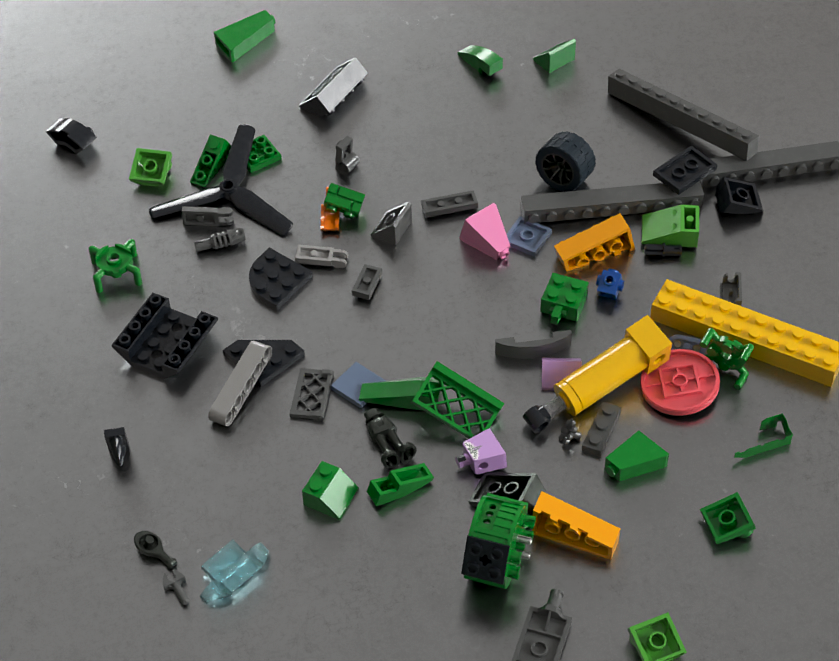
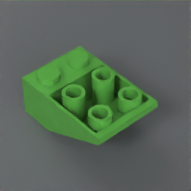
M677 205L642 215V244L665 243V245L697 247L699 238L698 205Z

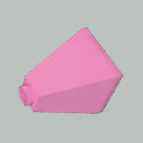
M495 203L465 219L459 237L461 241L495 260L499 258L504 259L510 254V243Z

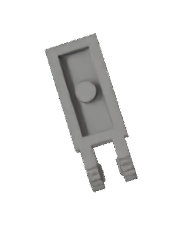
M298 245L295 262L345 268L347 264L345 259L348 258V252L332 247Z

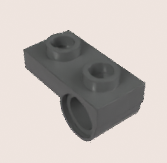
M349 136L340 140L336 145L335 170L343 174H348L360 163L359 157L352 152L353 139Z

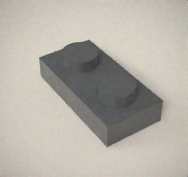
M364 264L352 289V296L370 300L382 275V268Z

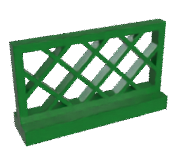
M436 361L428 373V376L411 402L468 439L475 436L472 434L470 427L479 425L481 432L489 429L504 405L502 401ZM431 377L439 381L440 388L431 389L429 383ZM446 390H454L457 398L448 400ZM442 391L444 401L435 402L432 393ZM429 394L431 403L424 404L418 399L420 395ZM463 400H470L473 403L474 409L465 410ZM459 402L461 411L452 413L449 403ZM445 404L448 414L441 415L438 413L436 406ZM486 410L492 416L489 420L482 421L479 411ZM475 412L478 422L469 423L466 414ZM462 415L465 424L457 425L454 422L453 416Z

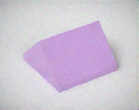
M542 357L541 390L554 391V384L582 366L581 358Z

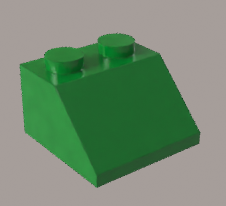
M321 461L302 490L303 505L340 520L357 494L359 487L339 467Z

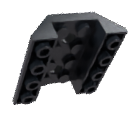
M152 292L113 342L112 348L132 367L166 379L181 371L216 324L218 317L203 311L200 312L197 318L171 309L169 298ZM176 328L182 329L181 331L177 332L173 331ZM155 355H162L161 357H158L156 359L153 358V356Z

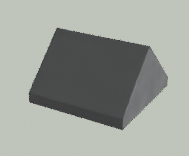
M408 201L386 211L371 233L372 238L396 246L412 222L411 203Z

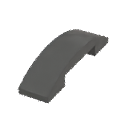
M572 331L552 332V338L518 343H515L514 337L495 339V355L512 359L547 357L571 346Z

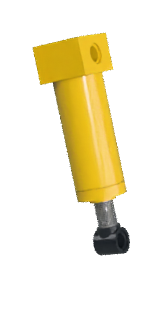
M646 315L626 329L625 338L554 384L553 388L557 397L544 406L536 405L531 407L524 413L523 419L534 433H539L550 424L552 417L564 409L572 416L578 415L644 370L648 375L667 362L670 358L672 342L649 315Z

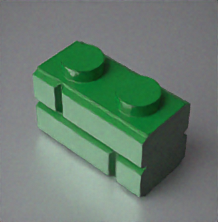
M331 183L324 200V206L330 212L336 213L339 211L344 213L343 215L347 218H358L365 194Z

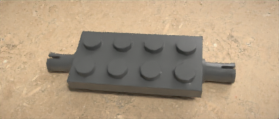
M551 589L547 604L543 607L530 606L512 661L560 660L572 623V617L563 615L560 612L559 606L564 596L561 590H558L556 596V589Z

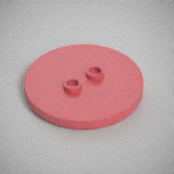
M687 349L671 350L670 358L667 362L648 375L644 370L642 371L640 378L641 392L646 402L662 413L675 416L694 414L708 407L716 398L720 388L719 372L715 364L699 352Z

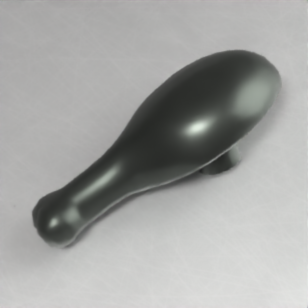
M139 531L135 534L134 544L142 554L159 558L169 569L177 564L175 558L170 557L164 552L161 539L156 534L150 531Z

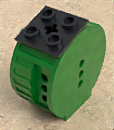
M490 493L481 497L466 540L461 571L465 579L504 589L508 588L512 578L519 579L521 567H516V565H520L521 558L530 559V552L524 550L526 544H532L534 531L526 530V528L533 529L536 521V516L527 515V502Z

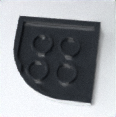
M269 247L252 264L249 271V282L253 294L260 301L278 310L313 274L311 270Z

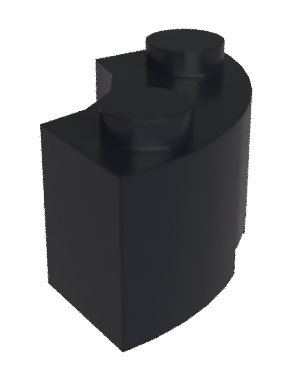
M71 118L59 119L46 131L57 145L67 146L76 154L83 151L97 138L90 127H86Z

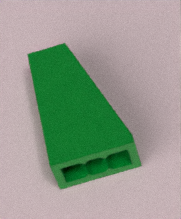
M263 10L214 31L215 44L231 62H235L275 31V18L272 14L270 15L266 10Z

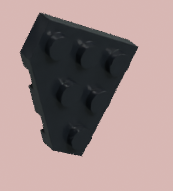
M236 340L223 350V355L234 365H237L251 341L271 346L272 355L256 381L260 387L305 355L304 350L292 340Z

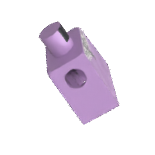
M490 428L464 441L462 444L463 455L455 457L459 469L470 465L475 474L507 467L506 453Z

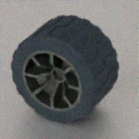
M568 131L556 133L538 151L535 157L537 172H539L544 182L553 189L564 192L577 189L594 171L596 166V158L589 144L582 137Z

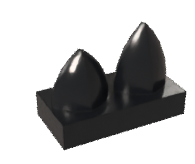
M125 428L104 430L109 453L113 454L115 461L121 467L126 451L130 450Z

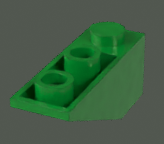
M210 134L190 183L207 188L228 157L231 145L226 139Z

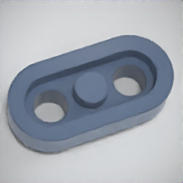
M675 334L669 338L672 342L671 350L687 349L694 351L693 346L699 345L701 339ZM676 340H679L681 342L680 347H676L674 345V342ZM700 346V351L698 352L704 355L706 348Z

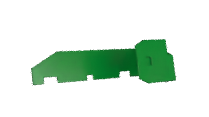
M783 413L761 421L760 430L776 427L777 422L781 421L786 435L785 439L764 443L762 446L758 445L741 453L740 451L736 452L734 458H747L791 444L793 434Z

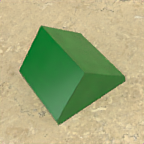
M574 38L557 44L533 57V60L548 73H551L575 60L576 40Z

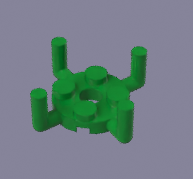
M129 239L124 245L115 244L112 247L107 245L101 249L93 245L89 247L91 263L96 264L98 270L93 275L97 293L103 291L101 278L104 275L120 278L122 274L129 271L133 273L135 285H142L140 269L133 265V258L137 256L134 239Z
M709 328L699 345L702 348H706L710 340H713L705 356L717 363L718 367L723 371H728L729 369L737 370L740 375L734 384V388L740 390L749 375L744 364L752 353L754 346L751 343L742 345L737 340H728L727 336H719L713 328Z

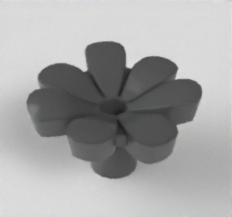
M568 420L566 427L562 426L561 433L563 434L559 436V441H563V444L568 445L572 438L577 440L581 438V433L577 431L575 426V420Z

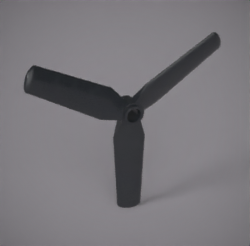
M246 124L238 126L223 168V181L219 186L206 188L150 207L149 209L150 216L157 218L182 211V206L197 207L224 198L231 201L238 210L280 236H285L293 226L292 221L251 190L239 186L245 177L256 131L254 127Z

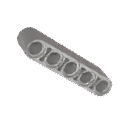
M257 341L249 343L210 408L208 414L210 421L227 427L232 424L272 355L271 346Z

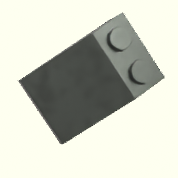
M485 472L468 502L470 505L477 507L481 497L490 493L527 502V515L533 516V509L540 493L546 490L537 473Z

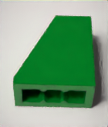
M638 430L605 458L604 470H606L609 476L616 478L618 481L626 480L665 468L668 464L669 453Z

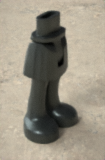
M374 408L364 413L366 418L365 424L367 425L370 438L373 443H378L382 449L381 462L386 468L397 467L399 459L405 464L415 456L417 451L415 445L411 442L403 444L396 434L397 427L383 412H380L378 408ZM386 440H390L396 452L390 448Z

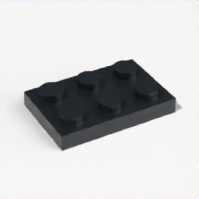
M690 146L653 170V176L679 195L717 170V164L693 146Z

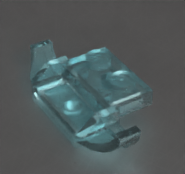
M232 539L202 565L201 569L213 581L204 589L200 598L208 604L214 599L231 596L237 588L258 570L262 569L269 550L260 542L245 552Z

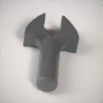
M172 570L175 582H173L164 573V591L173 589L181 604L187 605L190 600L181 587V583L186 582L185 576L176 570Z

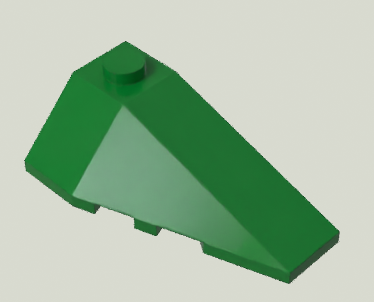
M426 377L362 383L359 401L424 411L411 402ZM433 378L429 380L431 389L440 388L438 380ZM440 391L433 392L434 401L439 402ZM429 394L420 395L419 401L424 404L431 403Z

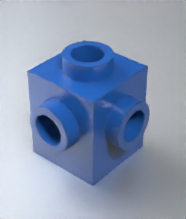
M608 269L603 270L602 275H598L596 281L598 296L617 300L619 291L622 292L625 282L622 280V275L619 271Z

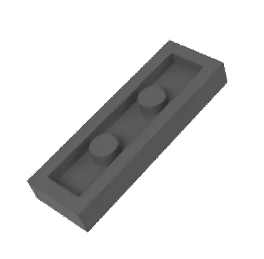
M473 190L421 200V205L427 218L478 208V201Z
M602 402L583 442V451L598 456L602 455L621 413V407Z

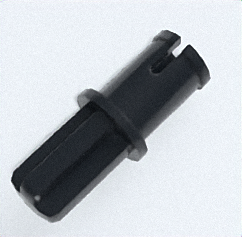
M665 243L645 244L644 253L645 255H662V257H681L682 245H665Z

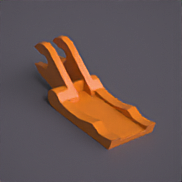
M321 204V231L339 230V211L336 213L326 210L324 204Z

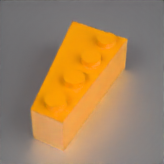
M620 213L554 245L557 257L566 272L589 265L590 261L593 260L597 262L602 261L608 255L613 254L615 257L621 255V251L629 250L631 252L635 250L630 227Z
M541 491L533 509V516H536L535 525L532 529L534 535L597 556L612 559L619 542L620 528Z

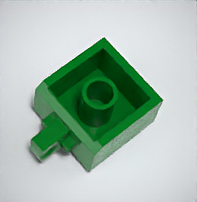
M552 273L541 298L540 312L551 314V324L558 325L561 317L577 322L588 297L589 282Z

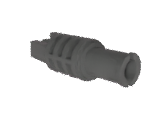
M243 228L228 229L225 232L221 231V233H213L208 238L195 240L194 244L196 251L199 252L210 248L216 250L224 246H232L246 240Z

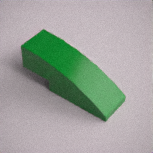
M470 45L458 52V55L478 72L483 70L490 76L503 69V58L482 46Z
M425 463L391 470L387 477L370 480L366 492L374 504L379 506L418 490L431 482L434 476Z

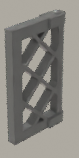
M300 368L290 409V417L324 420L334 376L333 370ZM305 376L312 377V379L304 383ZM324 377L327 378V381L323 384L319 379ZM316 381L320 387L312 391L308 385ZM305 388L309 393L300 398L301 391ZM324 389L323 398L319 399L315 394ZM313 397L317 402L308 407L304 401ZM300 403L305 407L304 410H297ZM321 405L319 412L312 411V409Z

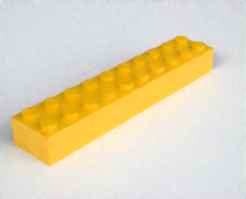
M666 279L652 303L650 318L655 322L701 339L709 328H713L719 336H727L728 340H737L742 345L753 344L754 349L749 357L832 387L839 372V342L668 279Z

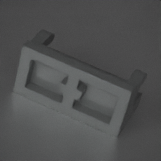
M736 272L732 280L728 279V273L723 276L722 283H720V299L739 306L742 305L741 273Z

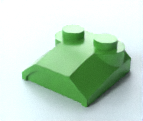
M137 148L129 180L145 186L158 187L164 185L167 173L172 167V153L169 151Z
M669 612L627 629L630 634L629 640L636 647L642 661H671L687 653Z

